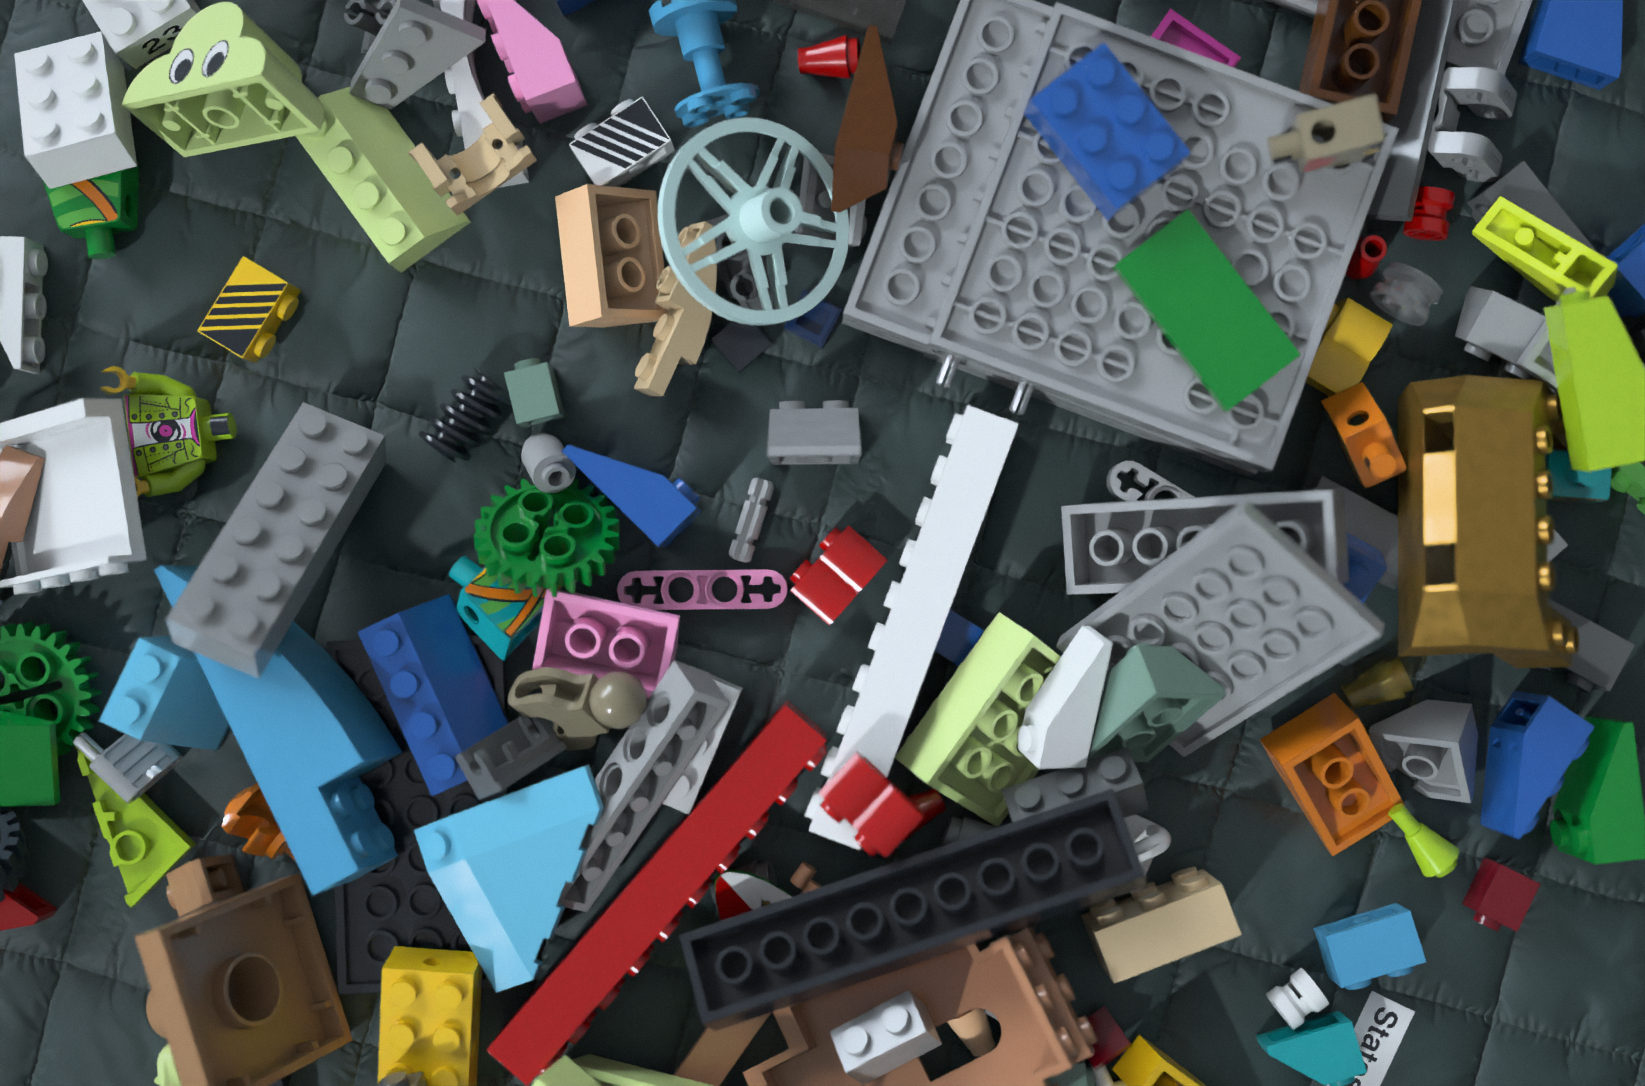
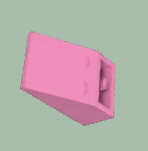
M477 0L485 20H488L493 33H495L491 37L501 61H504L509 74L515 73L507 76L514 96L517 102H520L525 114L533 112L539 124L587 106L573 66L560 39L514 0Z

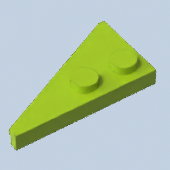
M75 746L78 751L77 761L82 776H88L96 802L92 803L103 837L110 844L109 854L113 866H119L128 894L124 895L125 901L132 908L138 905L196 843L145 793L134 802L127 804L89 767L92 761Z

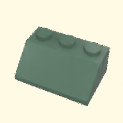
M1150 643L1133 646L1114 668L1106 672L1087 760L1128 747L1134 762L1150 761L1226 696L1224 688L1174 647L1152 646Z

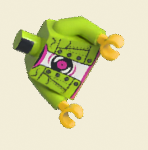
M111 366L101 371L103 373H115L120 379L118 388L101 387L104 393L110 395L117 394L125 389H129L132 393L124 394L123 397L137 498L140 494L152 497L182 491L203 474L205 464L216 460L215 441L236 437L237 428L233 414L230 412L212 415L209 401L197 397L194 389L184 383L159 374L133 372L128 376L125 370L117 366Z

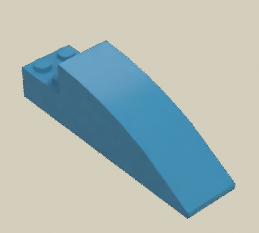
M159 566L154 569L172 608L199 566ZM294 621L260 678L194 652L312 895L356 880L396 858L398 854L394 848V837L390 829L381 822L374 808L373 794L365 784H362L359 777L403 752L380 715L354 681L333 658Z

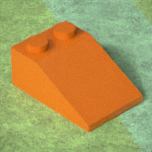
M1335 693L1260 739L1277 772L1332 856H1335L1393 820L1388 815L1389 810L1396 804L1402 803L1404 805L1359 717Z

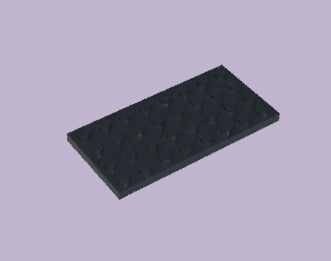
M471 635L473 644L508 718L506 660L500 659L478 635ZM327 641V653L364 694L380 715L403 752L359 777L362 784H365L373 794L374 808L381 822L390 829L394 837V848L398 856L356 880L335 887L338 994L381 992L382 967L394 946L473 952L428 874L414 830L510 794V786L479 800L467 780L431 796L362 641ZM482 969V988H493Z

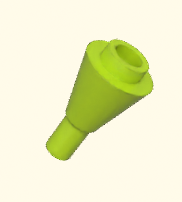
M1402 803L1396 804L1389 810L1388 815L1405 833L1406 841L1423 876H1436L1439 878L1446 876L1457 866L1458 861L1456 859L1460 852L1458 847L1423 823H1419Z

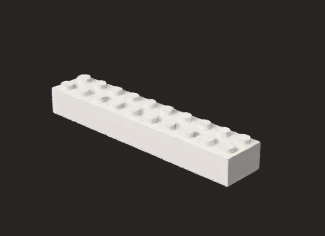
M967 405L964 416L955 413L946 436V443L952 445L949 456L947 458L939 455L931 476V484L937 486L933 499L923 498L915 519V524L922 527L917 542L908 539L899 562L901 566L906 567L902 582L892 581L883 605L891 608L886 625L877 623L869 642L868 648L875 650L871 665H861L852 690L860 693L855 707L850 705L845 707L836 732L844 735L840 748L832 746L823 765L821 775L828 777L827 783L857 751L862 753L886 777L888 776L1018 423ZM817 787L805 814V817L813 819L809 831L860 850L861 846L853 838L858 831L845 819L838 824L820 807L824 799L818 793L822 788Z

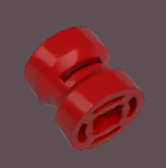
M1419 187L1412 221L1404 222L1403 234L1407 237L1427 241L1447 239L1450 223L1446 220L1447 212L1453 209L1455 193L1444 188Z

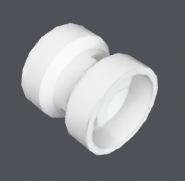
M1302 968L1290 976L1289 983L1283 987L1275 986L1266 993L1272 1005L1293 1031L1304 1023L1305 1016L1310 1012H1320L1329 1005L1328 1000L1319 987Z

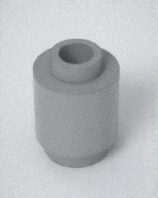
M536 433L525 441L521 460L533 483L540 491L556 493L564 490L572 483L576 474V468L574 463L562 452L564 446L561 441L547 433Z

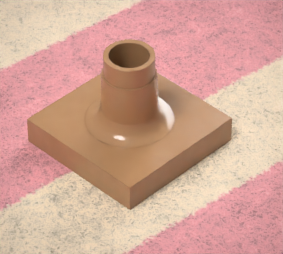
M300 873L273 880L135 936L151 986L146 1003L147 1018L153 1030L168 1040L182 1086H268L353 1041Z

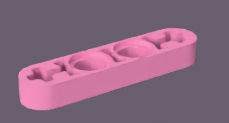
M768 569L633 571L621 578L617 588L618 598L621 603L652 610L769 609L783 603L788 591L787 582L784 577L777 571ZM742 576H751L749 585H761L764 582V577L771 576L773 584L780 585L781 592L773 594L771 602L764 601L763 594L751 593L749 596L752 602L742 603L745 591ZM655 577H664L661 586L663 604L655 603L658 594L643 595L641 603H635L634 596L627 595L626 593L627 586L634 585L635 578H641V583L644 586H657ZM679 577L690 580L694 588L691 599L684 603L676 602L669 593L671 582ZM720 577H729L737 585V594L730 602H720L713 595V584Z

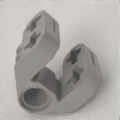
M1449 67L1443 73L1435 111L1439 112L1433 120L1427 149L1442 167L1453 168L1464 179L1476 182H1493L1498 180L1503 156L1487 137L1469 132H1456L1460 116L1457 105H1467L1472 113L1486 119L1505 120L1511 118L1517 92L1505 75L1497 70L1481 67Z

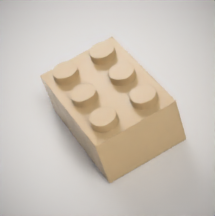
M1189 867L1171 875L1172 881L1156 886L1154 882L1146 883V887L1131 891V896L1117 902H1115L1114 898L1092 904L1089 907L1091 912L1081 916L1098 961L1112 982L1115 984L1242 935L1222 883L1203 869L1197 871L1196 867Z

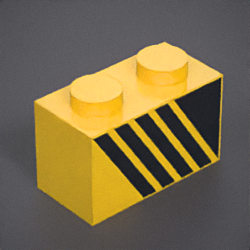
M243 256L197 331L239 357L257 363L259 358L266 357L272 350L276 342L274 334L281 322L287 321L294 314L299 303L297 296L301 290Z

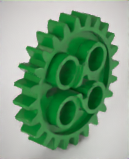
M524 478L521 479V489L519 490L506 485L504 486L505 498L498 495L490 496L492 507L482 506L480 508L482 519L475 520L476 533L474 534V542L479 564L486 565L488 577L498 575L499 586L501 587L514 581L515 593L517 594L521 593L528 586L532 587L533 597H538L542 588H549L552 597H557L558 589L562 586H565L570 593H575V582L577 581L591 586V573L604 576L605 563L614 564L615 551L620 548L619 519H616L615 507L607 506V496L605 494L595 497L593 485L580 490L579 480L576 478L567 488L556 493L542 492L535 485L531 486Z
M33 621L20 623L18 626L15 623L1 626L0 671L5 677V684L3 685L0 681V696L55 681H61L63 686L58 690L0 705V710L55 722L57 757L71 752L70 746H75L73 741L81 734L80 732L88 731L94 727L93 723L86 716L100 711L99 707L90 703V698L100 695L101 690L91 688L89 685V681L97 678L99 674L98 672H86L84 668L91 661V656L78 658L76 652L81 643L77 641L65 645L67 632L63 630L51 634L50 624L35 627ZM39 658L45 664V675L39 669ZM51 701L58 708V716H55L51 710Z

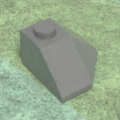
M1427 699L1370 727L1368 732L1370 740L1384 767L1389 772L1397 768L1414 780L1412 787L1428 798L1472 803L1478 732L1472 704Z

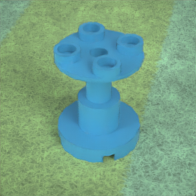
M661 0L655 2L649 9L654 32L662 36H678L684 60L694 62L701 92L680 101L674 108L676 116L682 118L684 127L691 128L703 125L709 121V117L725 114L726 119L740 118L751 112L749 104L760 95L759 87L752 83L726 85L719 59V54L726 49L720 25L731 19L738 11L736 0H671L672 3L664 7Z

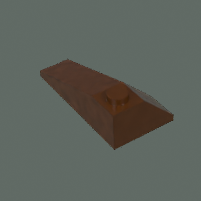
M868 25L835 144L831 211L840 213L886 189L891 170L899 171L904 144L896 142L898 123L877 26Z

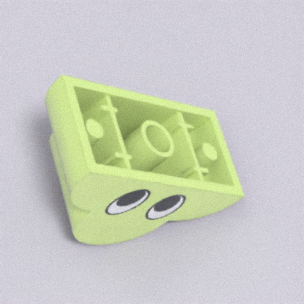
M220 2L210 5L193 16L179 32L170 54L164 55L147 65L133 80L122 102V106L183 157L321 131L324 119L322 102L302 83V73L299 65L246 13L231 2Z

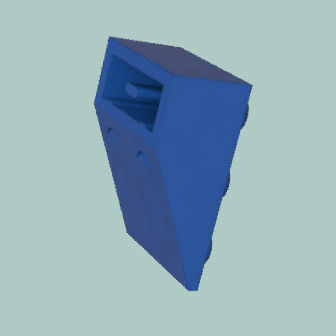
M1514 691L1490 726L1480 824L1485 828L1520 840L1522 835L1529 833L1537 824L1540 816L1538 811L1546 799L1556 794L1563 785L1565 779L1563 774L1572 760L1579 758L1587 749L1590 742L1588 736L1594 729V726L1550 696Z

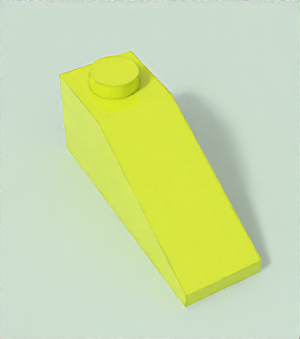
M1501 196L1472 230L1473 236L1546 296L1556 302L1560 299L1559 296L1569 287H1574L1578 292L1589 290L1590 298L1606 296L1615 285L1618 264Z

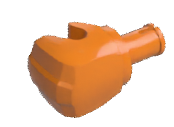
M258 782L242 790L229 801L224 811L225 816L221 826L230 835L248 839L242 851L262 857L268 856L271 860L286 853L296 862Z

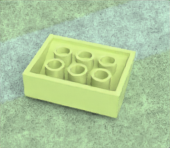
M999 612L991 624L984 630L981 638L965 660L959 665L957 671L940 695L933 701L930 709L912 734L908 736L895 758L929 786L994 826L999 827L1009 813L1001 789L1033 779L1040 770L1018 750V732L1020 727L1023 726L1027 706L1061 656L1033 634Z

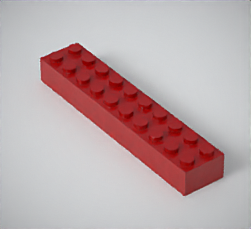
M787 699L693 807L690 814L686 815L504 1025L486 1051L526 1086L537 1075H542L560 1060L562 1054L568 1048L565 1042L568 1040L572 1045H575L591 1026L590 1022L597 1014L594 1009L598 1006L604 1011L621 991L620 987L626 981L623 975L628 972L633 977L651 956L649 954L655 947L652 944L657 937L663 943L680 923L679 919L684 914L681 908L685 904L693 908L710 888L709 884L712 882L709 876L716 869L723 874L739 855L738 851L741 848L738 844L745 835L752 840L769 820L767 817L770 815L767 809L775 801L781 806L798 787L797 783L799 780L796 778L797 774L804 767L811 772L828 752L826 750L828 747L824 745L827 741V733Z

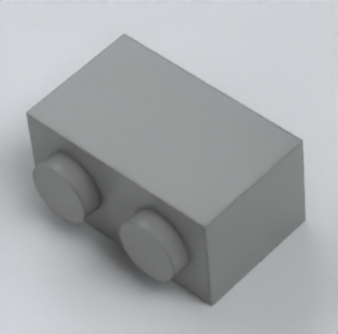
M909 990L830 1031L845 1073L863 1085L942 1045L926 1005Z

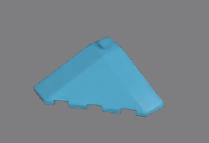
M589 765L414 830L429 876L496 993L538 977L543 962L536 959L544 938H553L565 908L564 905L558 903L566 882H574L588 850L582 847L581 843L589 824H598L604 809Z

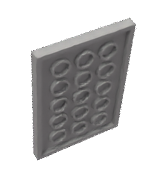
M1245 500L1062 634L1056 647L1064 653L1082 626H1091L1113 643L1107 671L1114 668L1133 646L1150 643L1152 646L1174 647L1224 688L1226 696L1169 744L1185 757L1380 637L1384 623Z

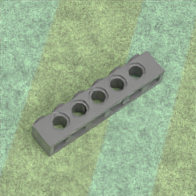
M674 660L648 698L646 710L639 721L630 725L594 779L604 809L598 824H589L581 843L582 847L588 849L576 880L574 882H566L558 903L566 908L583 912L589 911L730 702L708 672Z

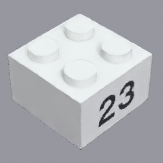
M83 0L114 53L135 69L171 48L185 24L201 11L195 0Z

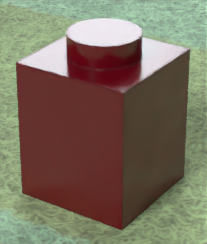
M1484 857L1462 904L1476 911L1473 920L1497 932L1502 924L1518 931L1540 883Z

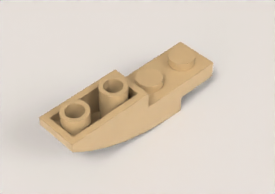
M704 221L685 227L678 235L681 248L698 239L700 235L713 228V225ZM715 238L685 256L689 265L716 252ZM717 263L710 264L695 272L699 279L715 294ZM667 266L658 278L656 289L659 290V293L654 302L669 311L668 314H663L658 320L653 331V337L656 338L650 353H646L641 358L635 371V376L638 377V380L633 389L646 396L664 395L677 364L693 365L697 363L712 318V311L699 303L685 289L670 266Z

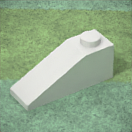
M1082 626L1026 708L1023 726L1020 727L1018 732V750L1038 769L1086 767L1113 644L1091 626Z

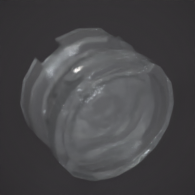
M1398 262L1388 264L1383 272V282L1375 284L1370 292L1372 301L1383 311L1398 320L1417 326L1425 324L1430 316V306L1438 304L1443 296L1442 288L1431 277L1416 268Z

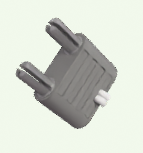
M86 733L79 734L73 741V744L92 761L89 767L127 804L134 802L171 771L183 757L172 745L140 741L127 734L120 737L105 751Z

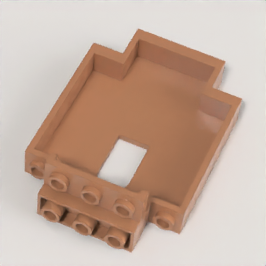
M1028 927L1012 936H1006L990 944V947L986 949L979 942L774 1011L773 1014L789 1049L744 1071L743 1075L748 1086H1060L1059 1083L1051 1085L1048 1077L1056 1076L1072 1068L1076 1063L1092 1056L1095 1053L1092 1044L1098 1040L1087 1017H1077L1070 1001L1076 999L1075 993L1064 973L1059 976L1056 975L1049 959L1055 957V954L1043 932L1036 934L1033 927ZM909 990L926 1005L935 1028L969 1010L981 1008L990 1011L998 1019L1001 1026V1039L997 1047L991 1052L933 1081L930 1080L920 1057H917L863 1085L845 1073L830 1031Z

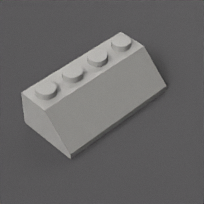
M1470 286L1465 296L1455 337L1467 342L1463 349L1464 351L1487 362L1494 355L1507 361L1503 370L1519 378L1529 380L1531 375L1515 364L1546 318L1544 315L1497 292Z

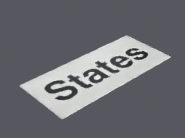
M1371 991L1354 1027L1367 1073L1355 1076V1081L1345 1086L1381 1085L1415 1011Z

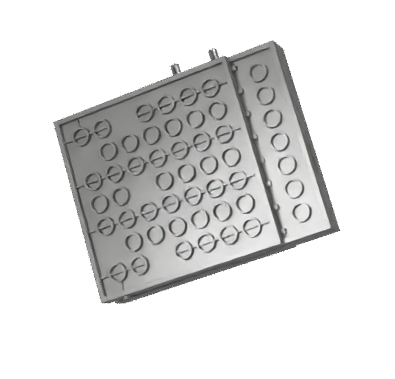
M960 0L904 149L900 169L895 173L843 312L842 324L923 353L924 357L943 363L936 383L940 386L948 366H951L944 384L946 388L951 386L957 369L1016 391L1009 408L1013 413H1015L1023 393L1024 396L1017 415L1025 413L1030 397H1034L1246 477L1257 474V471L1263 473L1272 471L1398 128L1382 123L1385 142L1374 158L1370 160L1300 173L1297 159L1272 165L1267 137L1291 132V127L1297 115L1333 104L1056 2L1053 8L1034 0ZM1103 42L1106 43L1191 152L1178 168L1109 221L1105 219L1024 115L1028 102L1033 96ZM1312 136L1316 143L1326 144L1323 138ZM1187 209H1189L1301 354L1227 412L1221 409L1112 268Z

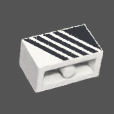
M643 96L636 101L628 99L621 102L611 111L612 116L599 125L590 123L584 126L575 134L574 138L576 140L569 144L594 185L612 187L622 186L675 151L671 139Z

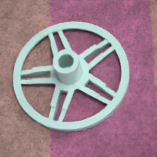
M749 117L729 119L716 123L692 137L681 147L671 161L663 178L658 201V225L662 246L678 280L699 303L710 311L728 320L748 325H772L799 317L814 308L835 285L842 271L848 251V210L846 209L840 213L834 212L835 223L822 220L821 216L802 212V206L798 197L789 190L796 170L794 164L798 152L819 173L828 190L831 201L833 186L832 168L822 154L804 137L784 125L765 119ZM739 132L761 133L777 138L754 187H750L723 160L719 162L704 147L719 137ZM784 142L789 145L779 168L773 189L766 185L777 163L780 150ZM694 156L716 179L734 194L731 198L710 175L707 176L693 160ZM688 167L704 188L729 214V217L700 235L695 241L681 248L676 230L675 202L679 183L684 171ZM800 226L836 234L835 240H829L815 236L793 234L791 232ZM723 232H726L732 244L689 265L685 256ZM787 242L834 248L829 266L817 286L803 299L788 306L785 285L788 282L782 244ZM747 249L763 310L743 308L724 300L711 291L695 272ZM761 256H766L769 281L776 310L772 309L767 289L769 285Z

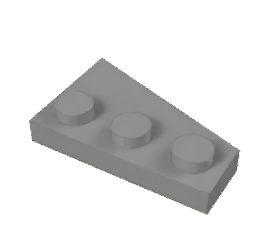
M397 0L353 76L349 94L392 109L485 42L486 29L417 0Z

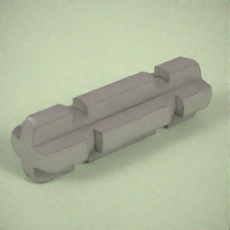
M761 478L752 479L747 493L750 495L749 501L745 500L735 531L738 535L736 540H732L729 557L745 563L751 561L755 546L752 545L754 540H758L768 509L765 506L766 501L771 500L774 490L772 482Z

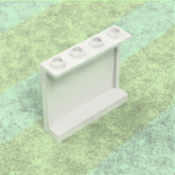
M80 399L0 423V453L8 445L45 458L23 542H11L16 577L1 580L0 588L13 587L14 595L42 591V589L71 585L70 582L99 579V574L100 576L127 573L129 572L128 564L147 560L122 399Z

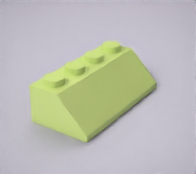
M350 87L320 95L318 99L322 102L324 108L321 131L297 135L296 137L391 266L402 273L470 223L464 212L457 216L445 202L452 197L449 192L440 197L432 188L434 185L421 166L408 154L416 146L388 108L349 94Z

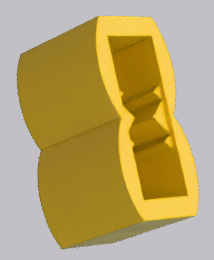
M1348 297L1338 301L1337 304L1333 305L1305 382L1329 397L1359 384L1370 362L1386 340L1393 324Z

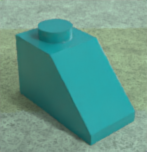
M1340 1011L1305 1020L1294 1031L1290 1026H1285L1256 1035L1258 1044L1269 1056L1323 1085L1345 1086L1354 1082L1355 1076L1367 1073L1352 1021Z

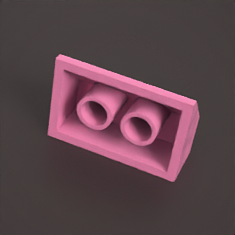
M547 588L532 670L553 667L579 675L593 673L598 678L610 672H627L641 681L647 692L648 699L675 660L680 616L588 595L572 594L569 591L558 589L557 597H552L549 588Z

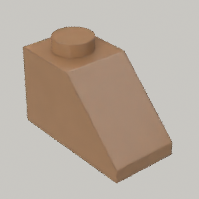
M233 854L198 858L166 874L169 883L166 889L170 905L177 910L179 917L192 914L244 893Z

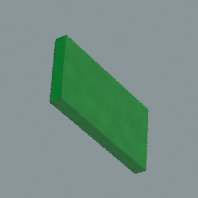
M1189 209L1112 267L1224 412L1229 411L1301 355Z

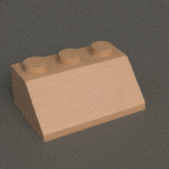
M586 184L555 196L569 327H612L657 322L663 314H668L669 310L654 303L659 293V290L656 289V284L664 270L656 191Z

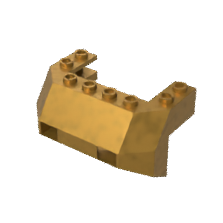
M1466 375L1410 382L1398 397V448L1407 467L1403 473L1398 474V656L1492 653L1515 668L1573 666L1572 654L1578 653L1580 646L1578 629L1576 626H1572L1570 620L1548 604V590H1554L1555 570L1553 563L1547 560V544H1553L1554 524L1551 516L1546 514V499L1553 497V479L1551 472L1545 469V454L1552 452V444L1558 450L1567 449V441L1559 395H1556L1544 381ZM1451 439H1454L1455 451H1451ZM1452 543H1456V585H1453Z

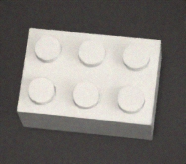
M102 31L15 53L24 153L27 160L49 189L137 166L130 111L122 106L127 92L124 66L114 53Z

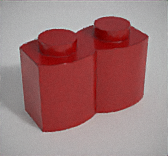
M849 525L843 532L835 527L819 545L825 551L814 564L806 559L789 578L795 583L790 592L828 626L832 624L888 561Z
M859 751L818 792L824 799L820 807L838 824L844 819L858 831L853 838L871 856L880 852L886 858L925 815Z

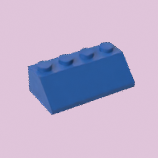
M451 594L404 610L358 631V635L431 796L467 781L454 756L509 723L463 619L456 611L457 606Z

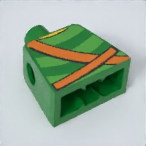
M136 160V167L49 189L43 181L58 228L61 232L74 238H86L88 257L91 259L115 257L116 249L113 234L133 231L137 227L138 160Z

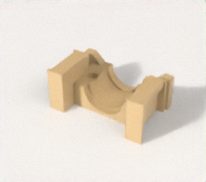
M494 93L480 102L492 123L483 129L481 137L470 147L455 155H445L439 160L435 159L423 143L408 152L421 166L434 185L432 188L440 197L451 191L453 196L445 202L457 216L537 161L527 145L520 150L517 149L516 145L525 140L519 129L514 128L501 109L503 106ZM498 144H503L501 149L496 150ZM456 173H461L459 178L454 179Z

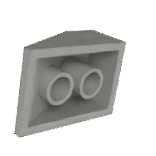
M804 401L779 402V409H770L768 458L772 465L858 464L861 456L858 408H849V401H823V408L805 409Z

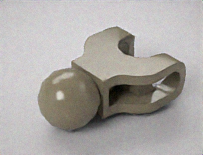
M544 667L526 671L517 677L509 692L508 704L524 717H541L553 721V730L559 741L564 742L567 748L565 751L591 748L595 744L598 734L608 733L610 728L623 729L638 722L646 710L647 692L641 681L627 672H610L598 678L593 673L579 675L563 669ZM542 688V694L527 696L531 691Z

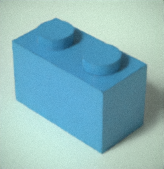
M1398 903L1313 928L1329 979L1339 987H1345L1347 990L1367 987L1372 983V978L1385 974L1389 977L1407 975L1413 972V966L1426 962L1411 911Z

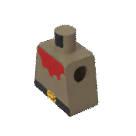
M1376 94L1301 113L1296 116L1291 132L1267 137L1272 165L1297 159L1300 173L1373 159L1385 142ZM1312 136L1323 138L1326 144L1316 143Z

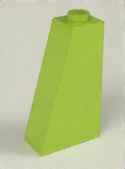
M1589 290L1560 295L1561 304L1545 307L1544 312L1571 470L1590 472L1645 461V369L1609 296L1590 298Z

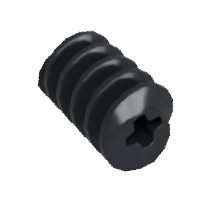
M476 368L474 370L478 374L477 378L462 375L461 380L468 389L466 392L456 389L450 391L457 402L456 406L445 403L440 404L439 407L447 418L445 420L434 417L429 419V422L436 431L435 434L420 431L418 434L427 444L455 463H457L455 458L465 461L471 459L472 456L465 444L476 447L481 446L482 441L475 432L476 430L487 433L493 430L486 419L487 416L497 419L502 418L503 413L496 403L501 402L511 405L509 393Z

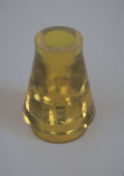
M1397 657L1390 661L1384 658L1351 683L1342 686V689L1353 710H1356L1363 706L1405 698L1404 693L1413 690V685L1403 664Z

